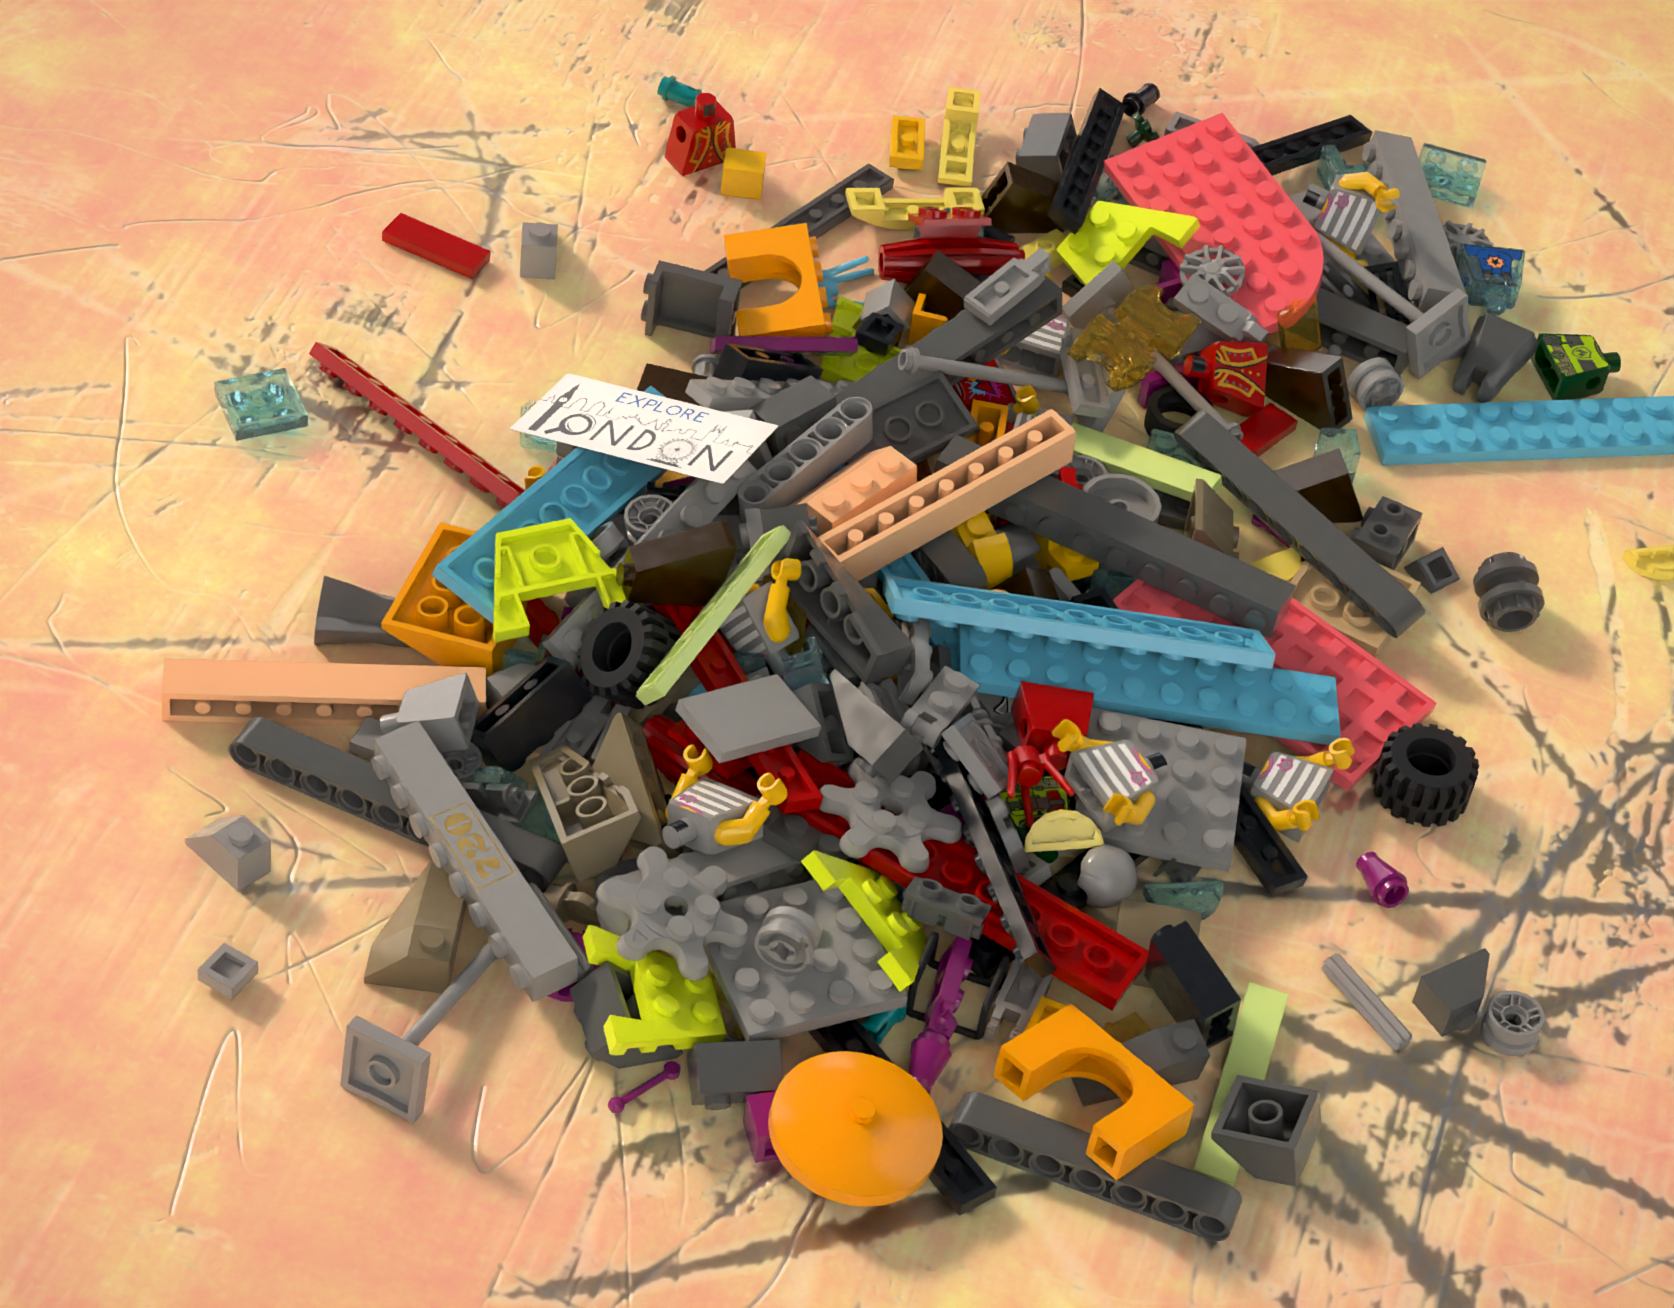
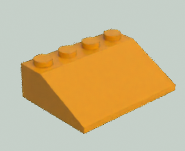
M440 522L382 620L381 629L441 666L486 667L487 678L502 669L518 638L494 642L493 624L432 576L438 563L477 532ZM530 600L521 602L525 613L527 602Z

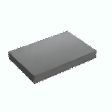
M778 674L679 699L675 709L719 763L818 737L821 729L819 722Z

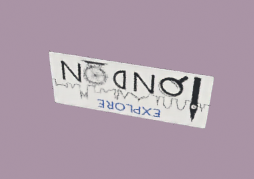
M568 373L510 429L724 484L777 429L778 425Z

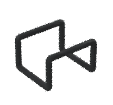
M938 932L931 934L919 960L915 981L909 985L906 1015L926 1022V1019H923L925 1013L916 1011L913 1007L917 987L926 965L928 964L929 967L938 969L939 962L935 961L939 941ZM1009 956L1002 958L993 980L969 972L965 980L989 987V991L981 1008L977 1031L957 1025L954 1030L955 1033L975 1040L983 1038L991 1005L1008 974Z

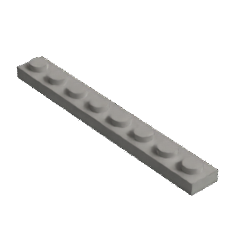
M746 460L724 484L696 478L634 545L710 524L735 497L738 487L757 470ZM626 553L612 568L617 569L618 564L624 561ZM593 587L542 642L553 657L569 661L574 669L580 663L577 653L578 649L582 647L581 637L583 633L588 631V623L591 619H596L598 612L604 608L596 587Z

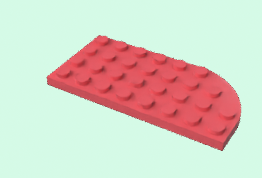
M1223 113L1104 160V171L1131 206L1198 218L1200 228L1182 249L1153 235L1179 270L1184 256L1203 249L1204 245H1208V248H1218L1219 245H1222L1223 249L1241 256V261L1245 266V280L1241 288L1228 297L1250 311L1257 318L1256 323L1267 330L1268 335L1289 326L1310 307L1320 289L1323 276L1324 257L1320 238L1315 229ZM1209 255L1210 259H1216L1217 255ZM1185 274V275H1186V278H1187V280H1188L1191 276ZM1235 276L1232 278L1237 282L1239 276ZM1222 283L1225 289L1230 288L1227 284Z
M1140 579L1134 581L1113 599V602L1120 610L1245 628L1151 586ZM1293 597L1287 614L1271 639L1263 636L1276 654L1273 668L1336 678L1340 738H1348L1353 745L1355 753L1350 756L1352 763L1349 768L1345 770L1339 769L1334 764V773L1331 780L1346 792H1349L1378 764L1384 742L1387 741L1388 736L1393 731L1398 732V729L1405 725L1412 728L1413 724L1422 723L1433 712L1437 704ZM1274 737L1298 756H1310L1319 752L1329 751L1330 745Z

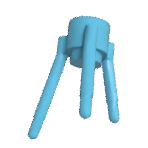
M863 256L828 270H822L823 282L818 283V287L825 286L828 302L827 308H836L837 300H833L832 297L838 295V283L874 274V269L868 268L835 276L869 261L868 256ZM853 301L864 306V302Z

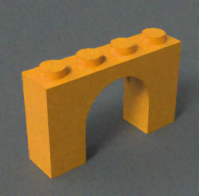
M807 223L723 235L730 278L742 280V283L765 279H780L792 283L799 289L790 299L780 304L736 311L739 336L826 337V334L833 333L830 312L823 313L822 308L828 307L825 286L818 287V283L823 282L821 262L813 261V258L819 257L816 236L809 237Z
M1072 1003L1000 1047L993 1075L1023 1102L1052 1083L1070 1077L1092 1079L1113 1090L1121 1099L1123 1106L1093 1124L1085 1154L1116 1181L1186 1135L1195 1106L1181 1092H1178L1155 1073L1152 1068L1144 1064Z

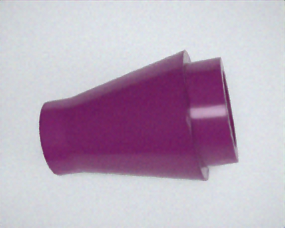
M1366 852L1359 857L1356 867L1361 872L1373 901L1385 908H1393L1401 904L1409 893L1407 878L1380 859L1375 852Z
M924 1031L919 1033L918 1037L911 1042L908 1073L923 1086L929 1095L952 1056L949 1040L941 1034Z

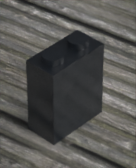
M1186 920L1174 927L1169 924L1160 928L1153 934L1150 940L1144 976L1176 1023L1195 1019L1204 1042L1209 1049L1233 1036L1241 998Z

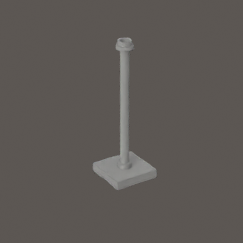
M1306 218L1308 222L1311 224V226L1315 229V222L1310 218ZM1317 232L1323 250L1336 264L1412 322L1406 327L1410 372L1417 378H1422L1471 340L1470 324L1468 323V295L1459 288L1423 313Z
M1114 260L1062 306V311L1072 326L1084 330L1087 344L1111 323L1197 412L1201 409L1205 410L1239 441L1242 440L1243 433L1241 432V427L1236 422L1228 423L1121 314L1139 298V295L1128 282L1129 279Z
M1096 340L1091 350L1099 355L1111 410L1105 419L1075 415L1078 424L1103 433L1127 390L1109 343ZM915 347L902 349L898 357L899 370L909 375H914L918 369L931 372L942 371L943 374L1015 386L1031 385L1034 389L1067 394L1069 398L1066 381L1062 378L920 355L919 349Z
M489 942L402 1038L356 1015L346 1027L340 1086L415 1123L424 1111L431 1057L430 1052L418 1046L495 961L497 957L493 953Z

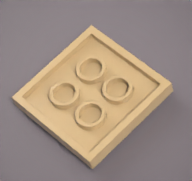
M1305 560L1290 581V583L1296 585L1292 597L1376 658L1390 635ZM1381 565L1415 597L1417 596L1421 582Z

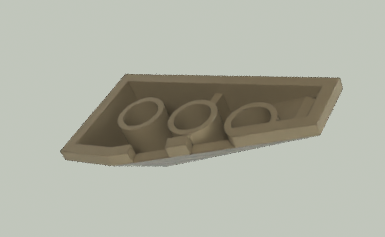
M567 745L529 760L553 825L577 881L580 882L589 877H597L604 873L605 870L615 867L641 819L630 791L623 785L618 787L612 783L610 776L605 772L598 773L591 767L588 760Z
M432 859L372 943L365 970L364 983L441 994L450 985L467 902L464 897L458 898L454 894L449 883L448 873L444 867L438 868Z

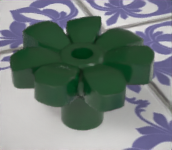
M1139 112L1132 115L1136 130L1129 134L1126 139L1133 148L1142 141L1148 143L1160 138L1158 133L1152 130L1148 119L1144 120Z

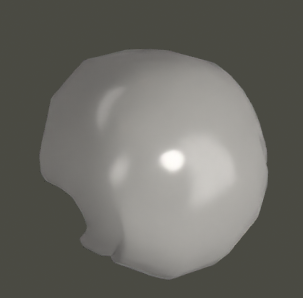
M1104 844L1088 850L1081 862V874L1077 885L1086 892L1088 896L1086 903L1088 905L1109 908L1120 904L1121 898H1130L1137 885V870L1133 859L1125 850Z

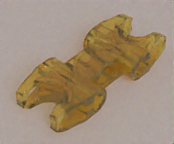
M1151 284L1139 287L1131 292L1116 310L1114 316L1120 321L1113 324L1102 314L1097 315L1090 320L1086 329L1075 340L1067 354L1077 362L1090 360L1102 365L1111 377L1106 385L1114 392L1134 387L1147 376L1157 361V358L1151 354L1155 350H1158L1169 360L1179 355L1185 343L1195 333L1202 320L1193 313L1182 315L1168 309L1160 299V296L1165 291L1158 285Z

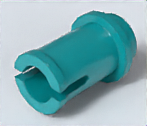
M673 75L670 78L664 76L657 90V94L662 96V100L667 101L670 99L689 108L695 106L696 96L702 93L700 89H695L676 81V77Z
M907 1003L906 1007L870 1015L861 1023L865 1030L869 1029V1035L878 1045L881 1044L883 1038L895 1023H900L905 1019Z

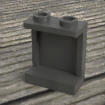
M659 260L654 273L647 274L643 293L648 294V300H645L641 312V321L646 322L645 335L652 336L656 326L660 325L713 339L716 336H735L737 327L736 311L739 310L742 280Z

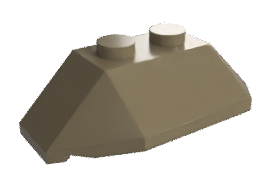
M620 712L614 716L592 768L598 773L605 772L610 776L612 783L618 787L623 785L632 795L641 819L628 844L641 850L651 846L659 847L665 851L667 858H676L683 854V848L681 846L671 849L663 839V828L668 825L665 816L667 808L664 798L665 791L653 756L649 751L643 727Z

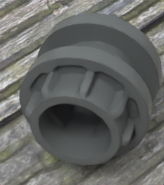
M1515 552L1498 553L1482 562L1473 578V585L1476 595L1480 598L1478 602L1480 616L1484 621H1491L1492 628L1503 632H1515L1531 626L1540 616L1539 612L1543 609L1545 601L1541 588L1537 586L1539 575L1535 564L1526 560L1525 556Z

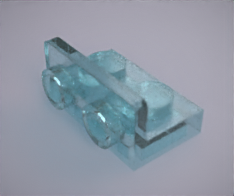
M1424 143L1419 160L1432 197L1473 208L1487 161L1479 157Z

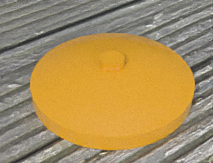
M838 1051L820 1054L795 1066L780 1082L774 1095L768 1118L769 1134L773 1148L787 1171L798 1182L814 1193L826 1199L851 1206H881L894 1203L911 1195L931 1175L942 1147L941 1119L932 1098L923 1086L909 1073L895 1064L882 1058L859 1052Z

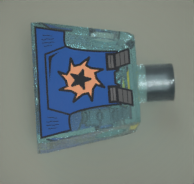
M1461 243L1456 266L1465 292L1468 295V304L1486 307L1487 313L1495 316L1504 313L1506 309L1514 308L1522 283L1525 250Z

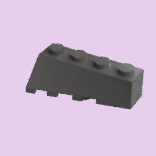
M802 520L795 522L781 560L785 558L798 559L801 562L799 579L797 581H787V586L790 588L789 598L865 684L902 673L914 644Z

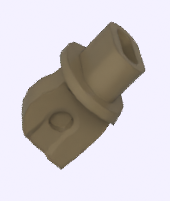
M568 882L561 886L551 883L543 893L563 923L571 919L584 925L601 927L596 917L598 901L591 895L579 892L576 884Z

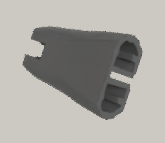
M1490 313L1480 316L1476 321L1470 335L1471 340L1467 343L1464 355L1455 373L1453 390L1464 395L1472 382L1480 385L1476 401L1480 403L1492 401L1506 383L1537 351L1539 344L1535 333Z
M324 575L316 617L314 645L376 643L397 647H410L381 629V622L394 602L395 597L372 592Z

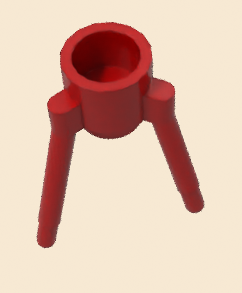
M1022 745L1006 754L1008 760L1007 796L1010 799L1015 797L1016 783L1018 782L1028 828H1031L1034 823L1029 787L1040 782L1045 769L1067 795H1074V789L1053 765L1049 753L1040 754L1034 746Z

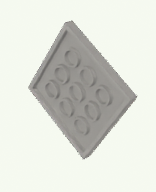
M1092 707L1087 738L1112 742L1132 741L1143 757L1159 752L1166 759L1168 773L1158 778L1159 784L1155 794V805L1143 824L1139 826L1122 823V825L1103 833L1078 796L1075 811L1085 815L1094 822L1101 831L1104 844L1122 848L1130 853L1169 861L1175 858L1177 859L1175 862L1229 872L1232 863L1247 738Z
M815 880L719 902L720 910L726 914L743 919L748 926L749 937L741 947H729L719 942H711L704 947L711 969L745 1041L774 1040L906 1007L908 998L906 991L900 992L877 962L886 955L885 950L838 887L823 891ZM790 906L800 909L812 916L819 924L822 932L820 942L813 952L810 964H807L802 971L784 972L774 969L757 955L754 947L755 938L762 928L767 913L773 908Z

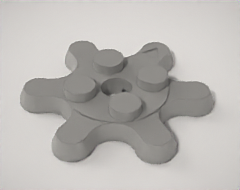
M856 758L848 768V775L855 784L854 788H842L828 784L819 790L823 796L819 809L826 813L839 815L849 823L850 830L841 837L839 847L844 854L853 858H862L873 848H884L892 851L897 856L900 865L907 871L922 873L929 866V854L923 845L924 841L934 839L952 844L958 842L962 836L961 822L957 817L938 812L928 804L927 800L935 795L936 783L934 777L925 771H918L910 778L899 775L890 784L879 773L874 778H871L855 763L858 760ZM886 810H890V811L894 812L895 814H899V813H900V815L894 816L891 812L886 811Z
M648 847L639 854L637 867L642 874L641 882L629 883L618 878H609L600 884L596 891V897L603 906L623 912L630 920V930L620 936L616 945L618 953L623 958L630 961H640L653 950H663L675 958L680 973L690 980L698 981L704 979L708 974L709 961L704 951L705 945L711 942H719L729 947L737 948L743 946L749 937L746 922L739 917L726 914L720 910L719 901L716 899L727 889L726 872L714 865L705 868L698 875L688 876L683 869L671 867L665 851L659 847ZM681 905L683 907L681 911L684 916L671 915L667 912L665 906L678 908Z

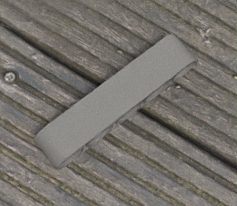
M850 397L843 400L738 487L737 492L740 522L746 523L745 509L758 508L765 510L788 506L819 485L866 446L873 438V407L871 403L862 397Z

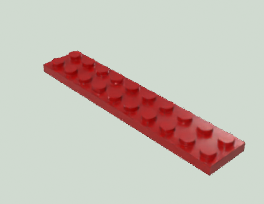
M803 749L797 754V757L818 790L828 784L842 788L855 787L849 775L831 763H821ZM820 809L789 813L803 817L810 826L825 834L834 835L839 839L850 830V825L846 819L836 814L823 812ZM886 810V811L891 812L894 816L900 815V813H899V814H895L894 812H892V811H890V810ZM934 839L924 841L923 845L929 854V866L922 873L907 871L900 865L897 856L892 851L884 848H873L866 856L856 858L906 889L916 876L921 879H933L944 888L957 893H968L978 897L981 902L992 906L991 911L982 923L985 924L982 934L1012 952L1013 947L1017 945L1015 939L1006 932L1000 921V916L1004 914L1002 908L996 905L988 893L987 885L991 882L989 877L981 872L975 862L974 855L978 853L977 850L965 842L959 840L956 843L949 844ZM1016 873L1057 970L1051 973V975L1113 1011L1146 967L1148 950Z

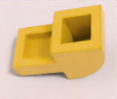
M985 511L951 529L982 566L988 582L986 590L992 589L1012 576L1013 559L1005 532L996 534Z
M1038 534L1033 535L1042 549L1035 553L1042 570L1049 571L1056 567L1060 568L1070 581L1098 574V561Z

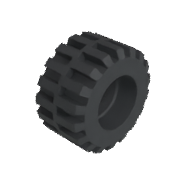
M623 600L622 603L616 601L610 603L609 609L602 608L598 612V617L596 619L592 618L588 623L589 629L586 633H583L580 640L583 642L582 647L578 649L577 657L580 658V663L577 665L578 673L583 674L581 680L585 686L589 687V691L593 694L626 707L644 709L645 705L636 697V692L682 635L680 630L675 628L676 624L674 621L667 618V616L631 601ZM657 700L647 705L652 706L657 703Z
M1421 723L1413 724L1412 728L1406 725L1398 729V732L1393 731L1388 736L1387 741L1384 742L1373 777L1375 796L1381 798L1380 804L1384 809L1389 808L1392 810L1391 815L1396 818L1402 817L1406 819V823L1412 825L1416 822L1421 823L1422 827H1430L1431 824L1435 823L1439 827L1446 825L1447 820L1454 822L1459 818L1460 814L1465 812L1479 773V761L1474 758L1475 751L1472 747L1465 746L1467 743L1465 739L1461 736H1454L1453 731L1447 728L1442 730L1438 728V725L1429 724V727H1426Z

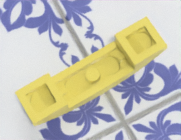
M948 86L939 158L938 183L971 187L976 129L981 91Z
M846 188L845 192L852 216L872 225L896 230L917 231L915 223L908 221V214H918L919 207H938L939 210H947V213H952V207H973L975 210H981V215H984L985 211L978 188H945L943 198H882L880 188Z

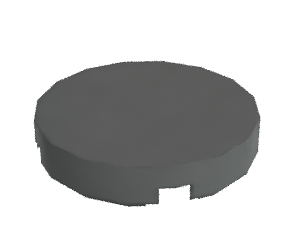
M997 795L985 800L1015 873L1020 875L1029 871V868H1031L1028 863L1029 860L1017 830L1008 816L1009 812L1002 797Z

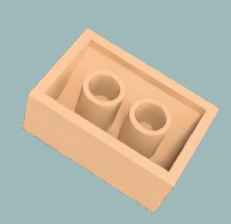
M892 446L867 452L788 506L806 503L808 516H816L819 536L917 483V465Z

